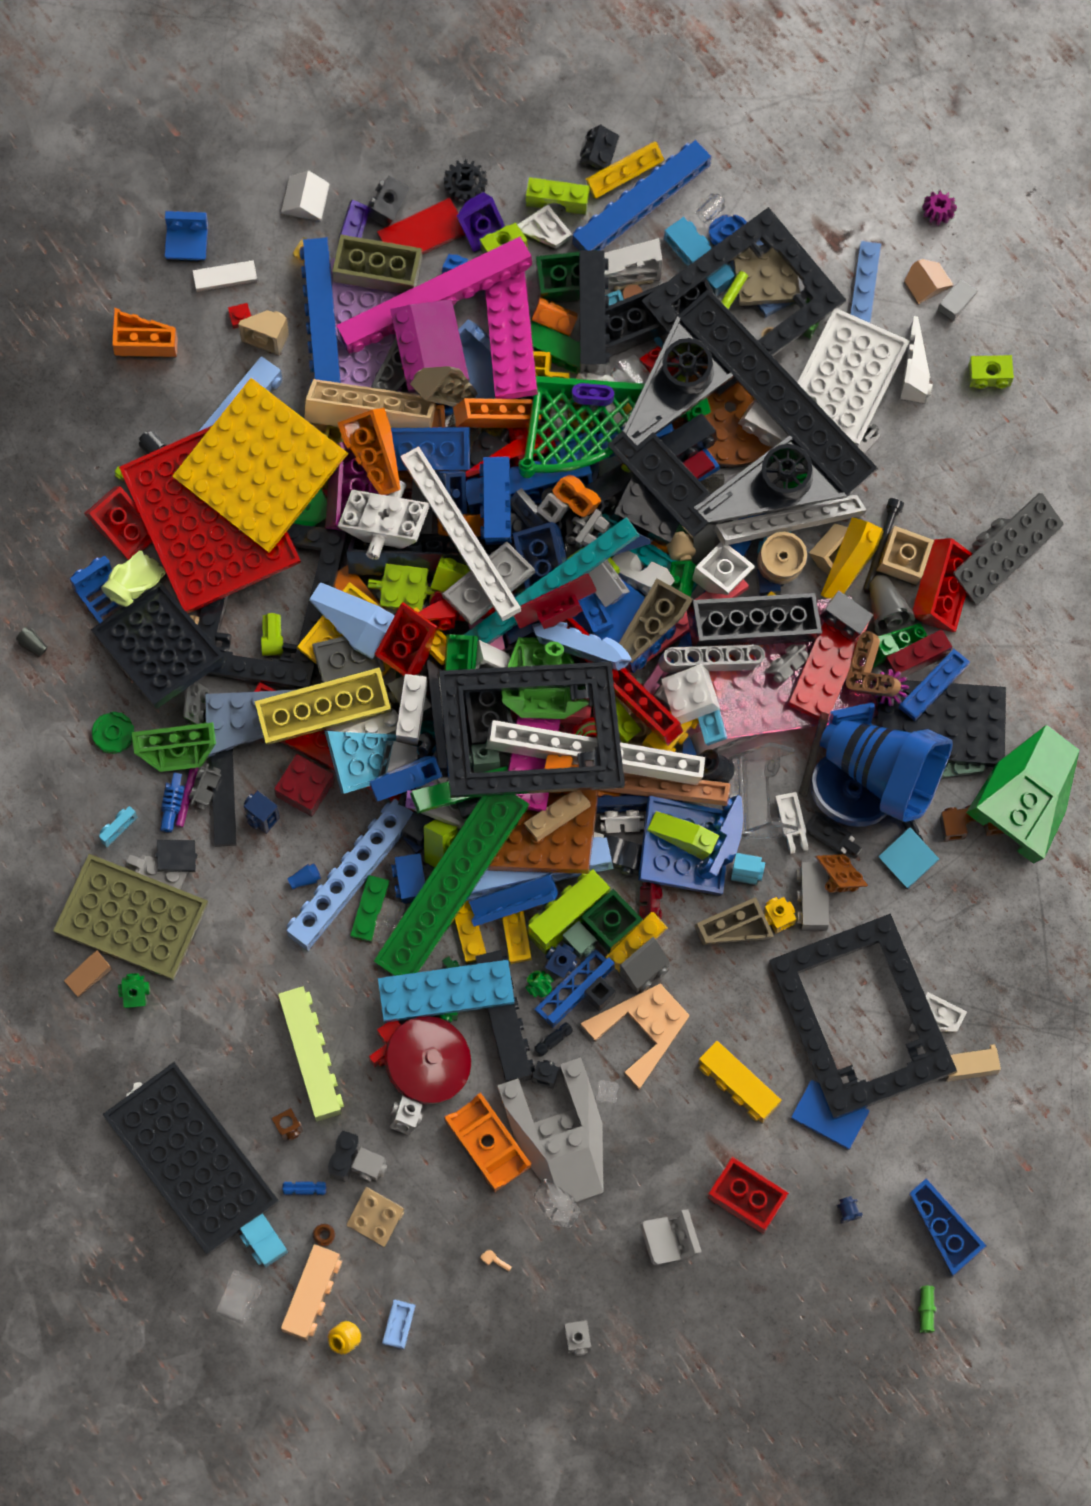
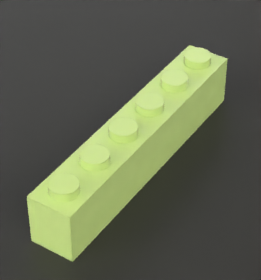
M304 986L279 993V999L315 1120L317 1122L340 1115V1108L344 1107L341 1095H336L334 1087L338 1085L334 1073L330 1074L328 1066H331V1061L328 1053L324 1054L322 1050L325 1041L322 1032L317 1033L315 1025H319L316 1012L311 1013L309 1005L313 1004L310 992L305 993Z

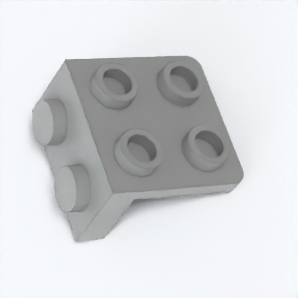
M688 1209L681 1210L669 1217L648 1220L640 1224L653 1265L685 1260L701 1252Z

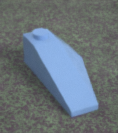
M321 582L309 599L319 612L332 622L336 630L343 634L353 649L370 659L374 658V654L395 615L375 604Z

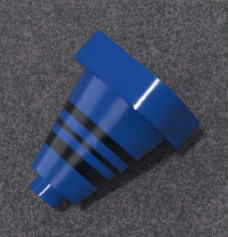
M843 720L838 726L830 723L826 727L820 740V746L827 749L826 757L829 761L881 799V812L907 822L921 818L929 808L950 757L953 741L929 729L910 733Z

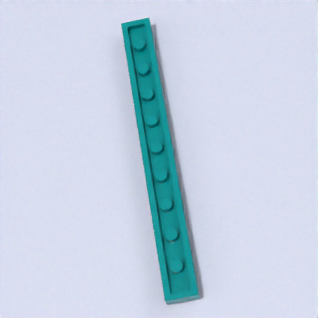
M627 517L516 596L517 603L521 606L591 572L640 535ZM494 612L464 635L478 636V640L491 644L516 626L517 622L514 616L502 621L498 613Z

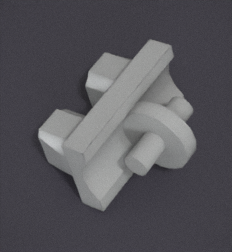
M597 509L587 523L585 522L589 516L574 517L572 520L576 525L572 531L575 534L579 533L575 541L577 542L576 546L580 549L597 539L591 535L594 529L604 534L610 526L609 522L602 517V512Z

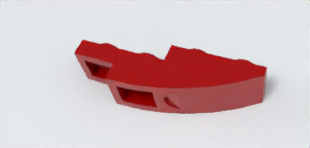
M445 599L429 605L418 612L437 626L436 630L455 628V621H466ZM491 608L480 618L486 619L496 612L495 608Z

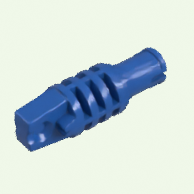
M173 773L172 783H166L161 805L163 816L160 830L167 833H172L175 817L179 814L185 786H180L182 774Z

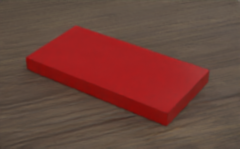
M450 198L377 231L381 242L421 248L422 255L465 234L457 219L458 211Z

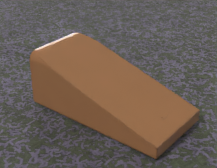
M95 951L64 982L79 997L112 969L101 954Z

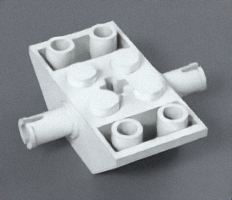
M399 481L401 490L388 496L352 490L338 527L356 538L370 543L366 555L371 559H374V555L375 560L379 559L383 545L403 549L415 543L418 539L430 504L403 499L402 495L406 484L402 481Z

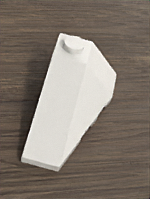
M914 316L900 399L925 403L926 396H931L932 384H929L930 374L919 319L917 316Z

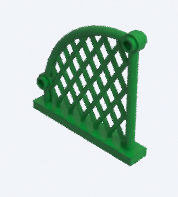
M536 376L538 395H532L533 402L525 457L519 462L520 475L524 478H531L535 473H556L576 470L597 463L612 455L613 452L609 447L602 450L600 446L606 440L610 443L612 441L610 437L615 432L618 434L622 432L620 427L625 422L627 423L645 384ZM579 383L610 386L614 390V400L612 403L616 408L609 413L606 406H599L593 412L589 405L582 404L583 406L576 411L572 405L575 403L572 399V389ZM546 397L549 404L540 410L541 399ZM562 398L566 405L559 410L556 403ZM629 403L632 410L626 415L622 408ZM552 407L556 414L550 419L546 412ZM569 408L573 415L566 420L563 413ZM586 409L590 416L583 422L579 415ZM603 411L606 418L600 423L596 416ZM619 412L623 419L617 424L613 417ZM540 414L546 423L540 429H537ZM560 418L563 424L556 429L553 422ZM574 419L580 424L575 430L570 426ZM593 420L596 427L590 432L586 425ZM610 421L613 428L607 433L603 426ZM550 427L553 434L547 439L543 432ZM567 428L570 435L564 440L560 433ZM583 429L587 436L580 441L577 434ZM600 430L604 437L597 442L594 435ZM536 434H539L543 443L537 449H534ZM557 437L560 444L554 449L550 442ZM573 438L577 445L570 450L567 443ZM590 439L594 446L587 451L584 444ZM547 446L551 453L544 458L540 452ZM564 448L567 455L561 460L557 453ZM581 449L584 456L577 460L574 454ZM533 454L537 455L541 464H535ZM552 457L557 461V464L546 465ZM569 458L573 461L565 463Z

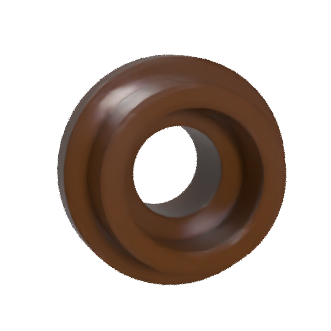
M320 1224L313 1231V1239L320 1246H328L335 1239V1231L328 1224ZM322 1232L328 1233L326 1239L320 1238Z

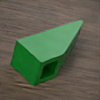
M921 623L878 636L880 643L872 668L885 664L887 656L927 637L928 635Z

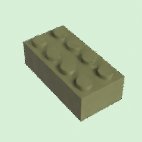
M340 235L332 271L333 282L402 294L417 285L422 262V249Z

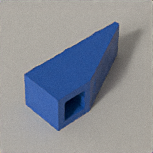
M425 756L369 781L376 801H381L407 790L423 786L441 778L442 774L435 757Z

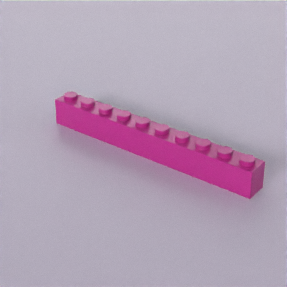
M518 237L336 325L338 335L349 354L359 352L365 346L371 343H378L383 337L395 334L390 309L411 304L451 299L454 306L458 301L464 298L468 299L482 289L487 290L493 284L505 281L517 272L526 271L532 266V256L521 237Z

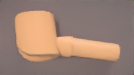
M491 1250L484 1252L480 1257L488 1266L494 1261L508 1272L511 1269V1266L501 1261Z

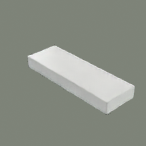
M254 260L193 270L197 292L257 282Z

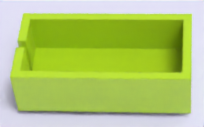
M593 869L589 874H581L577 879L578 882L573 887L570 885L566 887L561 893L562 896L557 901L549 902L545 906L546 910L541 915L536 914L529 920L528 937L545 955L551 946L555 947L556 944L562 941L564 933L578 921L581 923V916L610 892L609 885Z

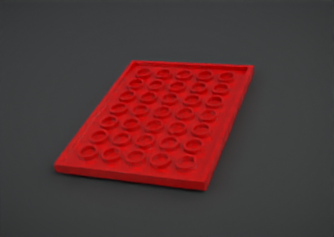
M212 426L119 467L178 600L187 613L301 563L287 531L269 553L173 477L174 473Z

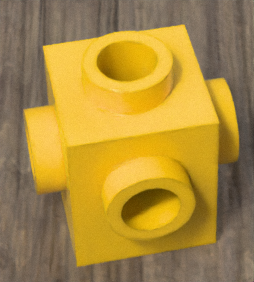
M775 897L766 902L763 911L764 916L775 934L795 925V909L790 901L787 902L784 897L780 899Z

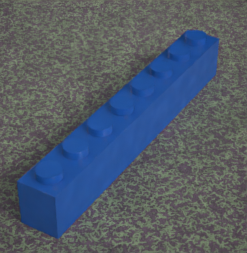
M696 140L691 144H685L678 154L671 155L660 168H654L647 178L640 179L634 188L623 192L616 202L609 203L603 212L592 216L585 226L578 227L573 232L572 244L579 251L603 250L711 166L712 156Z
M328 238L304 239L303 247H300V258L305 260V266H301L302 279L306 278L307 285H303L304 297H308V303L304 305L305 315L310 317V322H306L307 335H311L312 341H308L309 354L313 353V360H309L310 372H314L315 379L341 383Z

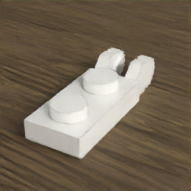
M797 792L775 796L784 837L787 839L790 854L795 853L796 850L792 838L795 836H800L801 848L803 851H807L806 828Z

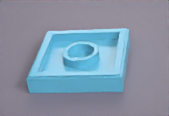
M911 828L906 830L879 856L908 889L940 860Z

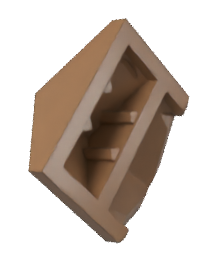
M926 259L913 263L904 280L906 287L917 304L953 287V283L940 263Z

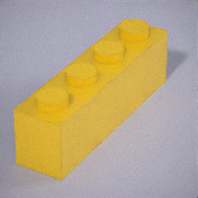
M718 1041L699 1058L698 1064L700 1065L699 1069L706 1076L711 1075L716 1080L715 1084L722 1091L727 1090L732 1095L731 1099L738 1106L743 1105L748 1110V1115L754 1121L759 1120L763 1123L781 1104L782 1100Z

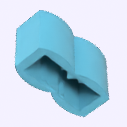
M736 853L731 881L757 885V881H762L765 862H761L762 857Z
M263 1213L240 1228L243 1233L240 1235V1238L246 1247L252 1246L255 1251L252 1256L258 1265L263 1263L265 1267H268L288 1253Z

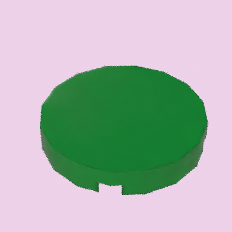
M114 711L103 714L94 722L92 737L97 748L101 751L117 754L127 750L133 743L132 732H134V726L130 718L123 713Z

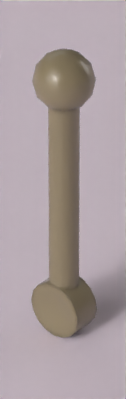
M654 280L639 281L624 286L617 285L614 286L613 292L624 290L628 285L639 286L646 283L650 285L653 284Z

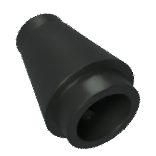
M27 626L16 637V640L19 642L18 645L37 654L39 657L48 649L36 632Z

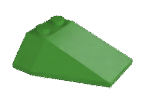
M518 637L508 667L543 665V657L546 656L544 651L545 645L540 644L537 638ZM563 652V655L560 657L562 664H575L570 654ZM569 687L501 691L502 703L521 718L565 719L589 704V701H586V699L571 702ZM577 687L578 690H585L584 687Z

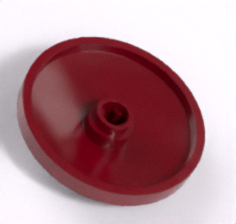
M422 1016L405 1022L392 1034L385 1051V1067L391 1083L403 1096L420 1104H438L455 1096L466 1084L471 1071V1053L465 1038L455 1026L437 1017Z

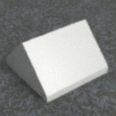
M310 171L289 176L281 214L321 221L329 183Z

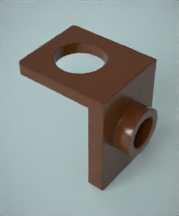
M291 1108L272 1117L283 1141L294 1140L303 1132L302 1125L298 1122ZM283 1117H290L293 1120V1125L284 1129L280 1126V1120Z

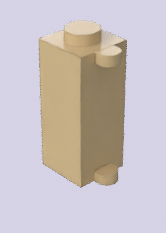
M995 1044L990 1045L988 1050L951 1055L957 1073L947 1076L946 1082L997 1075L1001 1068Z

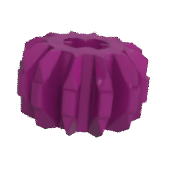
M941 190L938 191V194L932 191L930 196L925 197L924 204L922 205V210L925 211L924 218L930 217L929 222L937 221L938 226L941 224V221L947 224L949 219L954 218V212L957 210L955 197L949 198V192L944 195Z
M889 669L887 675L900 681L901 688L899 693L894 697L874 695V697H882L880 703L885 704L888 700L889 706H893L894 699L898 704L902 703L900 695L905 698L907 697L903 690H908L909 686L902 685L907 681V678H900L901 672L897 671L894 674L893 670Z

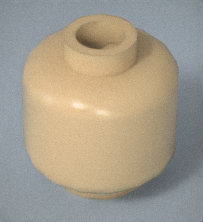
M676 532L672 541L666 546L670 558L676 561H692V557L696 553L692 537L689 534H685V532Z

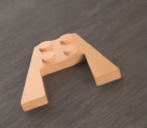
M661 983L581 1023V1027L594 1041H597L624 1016L629 1014L656 1045L624 1073L639 1090L690 1017Z

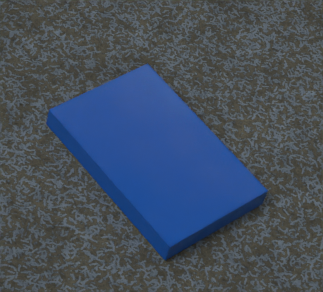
M811 1080L791 1119L850 1150L870 1111L864 1108L834 1120L819 1083Z

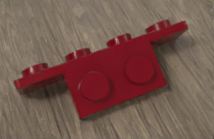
M587 573L521 605V612L515 614L514 618L519 628H523L537 620H540L544 630L554 627L559 622L572 618L579 612H582L583 610L578 600L595 593L597 589Z

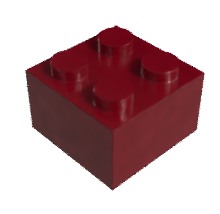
M296 754L274 789L275 796L313 817L334 784V775Z

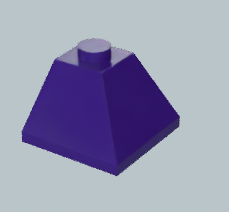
M484 192L468 200L457 215V219L473 252L481 248V238L487 234L499 231L505 226L493 197Z

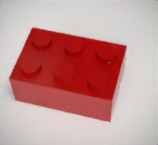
M732 1157L710 1190L707 1199L764 1235L789 1193Z

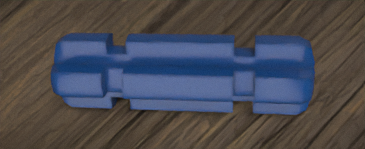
M284 1182L283 1194L313 1195L316 1193L317 1195L326 1194V1183L295 1182L293 1184L292 1182Z

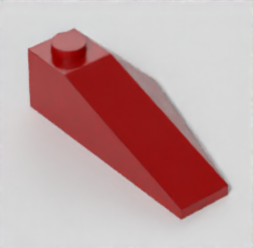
M527 435L516 437L513 442L489 457H509L510 468L519 467V462L525 457ZM537 439L535 440L534 449L541 445ZM545 449L540 452L542 456L546 453ZM533 454V461L540 462L537 455ZM479 464L465 472L466 481L473 477H484L480 476Z

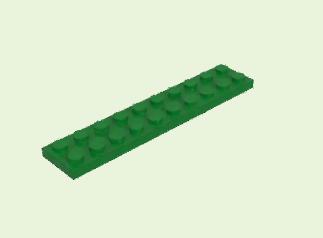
M516 794L482 796L374 962L395 976L420 972L530 806V803Z

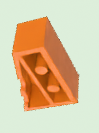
M117 308L114 309L112 346L115 356L177 357L178 337L176 328L153 320L149 321L140 318L135 314L131 315L122 312Z

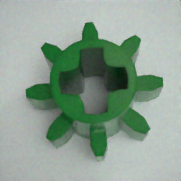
M534 971L527 977L529 984L525 988L530 995L542 998L551 992L552 987L550 984L553 982V979L548 973Z

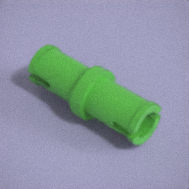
M921 1286V1306L918 1307V1312H920V1332L933 1333L934 1313H936V1307L934 1306L935 1287Z

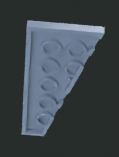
M295 690L206 694V723L213 722L216 745L208 758L218 752L233 749L237 745L263 738L264 735L255 701Z

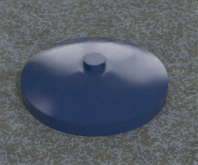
M826 756L818 762L811 777L810 788L815 803L823 813L841 824L856 827L869 826L886 817L887 814L880 811L881 799L829 761Z

